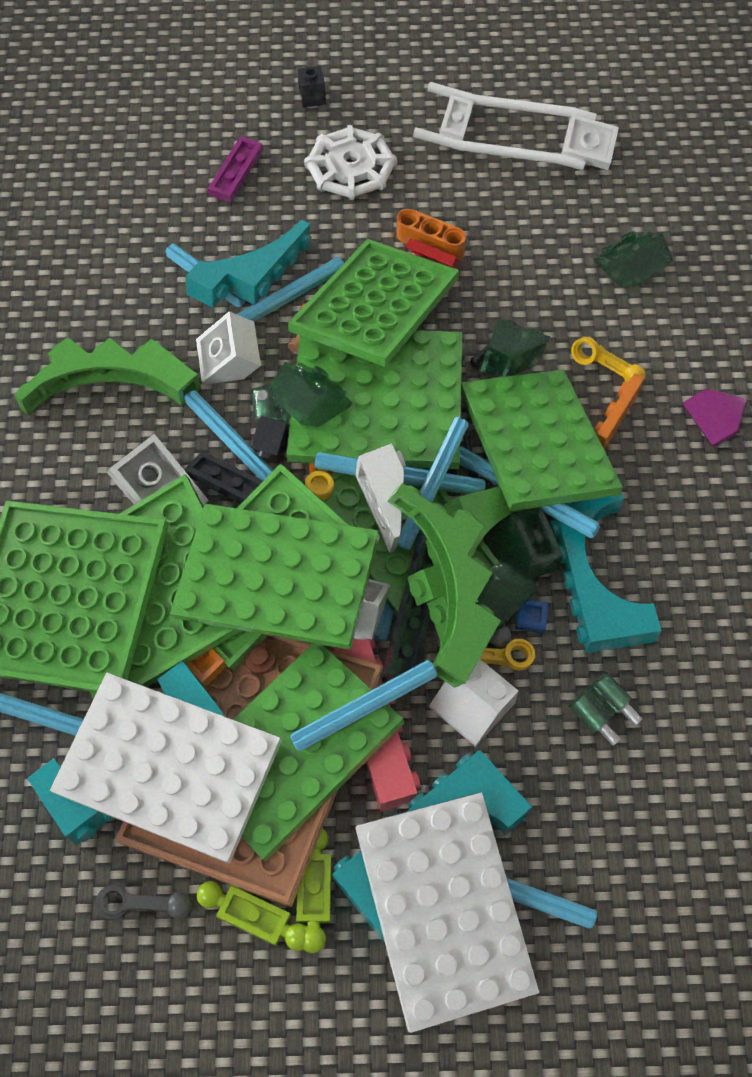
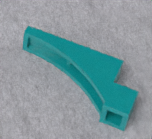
M301 220L279 239L250 253L211 262L200 260L185 276L187 295L212 308L220 300H224L228 292L255 305L261 297L267 295L271 285L281 279L286 268L295 263L301 251L309 247L312 239L310 223Z

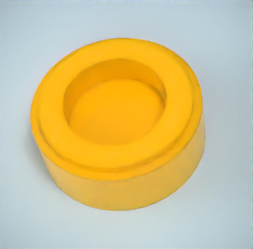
M314 471L307 476L305 486L321 501L330 498L333 493L334 480L324 471Z

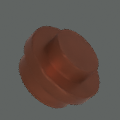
M258 644L245 656L246 666L255 674L268 673L276 663V654L269 645Z

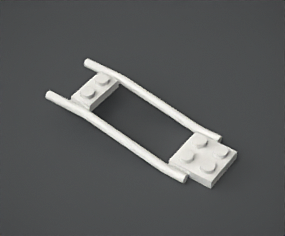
M429 82L428 92L449 97L450 99L440 133L415 127L414 138L460 151L556 163L582 171L585 164L605 170L609 169L619 127L595 121L596 113L575 107L476 95ZM473 104L570 117L561 154L463 141Z

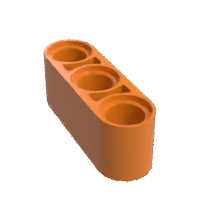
M404 209L398 213L397 238L399 241L407 244L409 238H412L457 257L459 261L464 257L466 234L462 229L413 209Z

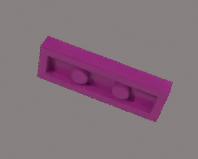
M240 136L207 188L209 196L231 203L263 152L262 143Z

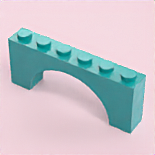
M621 491V494L617 496L564 504L597 522L607 515L619 512L624 497ZM551 516V535L553 538L557 537L559 545L556 547L557 559L559 563H563L565 572H563L564 586L566 590L570 589L572 599H570L572 616H577L579 626L576 628L577 638L580 644L584 643L586 653L656 642L662 630L654 603L639 604L630 602L607 590L598 581L589 566L585 552L586 535Z
M183 661L157 679L165 695L226 717ZM53 758L27 779L64 836L78 845L80 842H85L92 838L96 830L103 824L116 818L52 793L50 789L62 766Z
M479 750L473 756L470 753L463 756L457 762V769L450 775L444 773L432 784L434 789L425 796L423 793L417 795L408 804L410 809L406 811L410 812L482 793L491 824L506 836L529 816L532 806ZM360 850L352 858L347 855L335 865V872L332 874L333 881L380 939L385 942Z

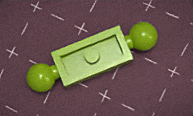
M324 829L321 831L297 892L296 921L297 923H307L304 950L308 953H317L324 948L326 935L320 928V923H330L331 854H322V850L328 844V834Z
M213 881L204 882L199 886L197 890L199 904L205 908L220 907L216 915L218 919L274 946H277L280 938L283 937L290 949L294 951L304 950L307 926L301 923L288 925L287 923L291 917L289 912L232 885L227 895L223 894L221 886Z

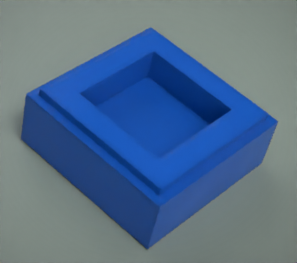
M519 599L515 630L545 634L549 602Z

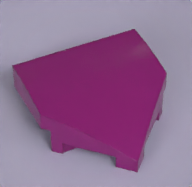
M705 389L683 402L684 408L713 448L740 433L747 399Z

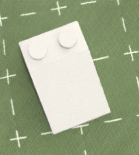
M155 434L109 468L107 472L133 504L138 503L184 474L190 479L202 504L204 505L209 501Z
M392 443L358 456L355 473L389 553L395 551L400 538L402 511L387 502L393 491L403 483V468H406L401 452H396Z

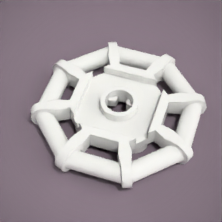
M347 125L348 128L327 135L320 134L316 138L317 142L310 155L305 158L304 165L312 174L319 191H328L348 197L349 200H354V197L371 191L383 190L386 187V181L393 167L397 165V157L392 154L384 141V135L381 133L374 134L353 128L352 125ZM357 139H358V140H362V141H363V144H362V143H358V142H357ZM374 148H378L381 154H376ZM326 149L329 151V153H326L325 156L321 155L323 150ZM351 158L355 162H347V159ZM376 165L383 166L379 174L375 171ZM325 166L328 172L323 175L319 167ZM365 179L370 180L369 182L355 186V183Z

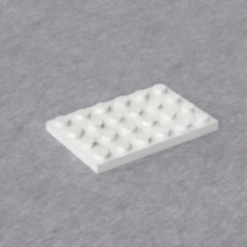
M106 672L50 791L68 800L230 864L282 740L280 737Z
M482 793L355 827L408 1032L412 1033L539 993Z

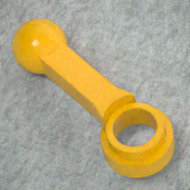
M582 337L572 345V356L581 365H588L596 361L624 377V380L628 383L634 373L644 377L645 380L646 373L643 367L637 364L631 365L605 350L602 345H598L591 337ZM583 343L591 346V356H586L583 353Z
M514 639L507 644L505 649L485 648L479 659L485 664H496L507 668L509 666L514 670H525L534 661L535 650L528 641ZM511 651H522L526 656V661L521 663L514 661L511 657Z

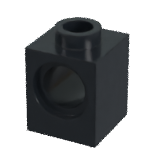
M321 65L297 69L302 107L326 105L325 81Z
M260 415L251 448L259 450L258 456L274 460L275 455L284 458L288 445L290 424Z

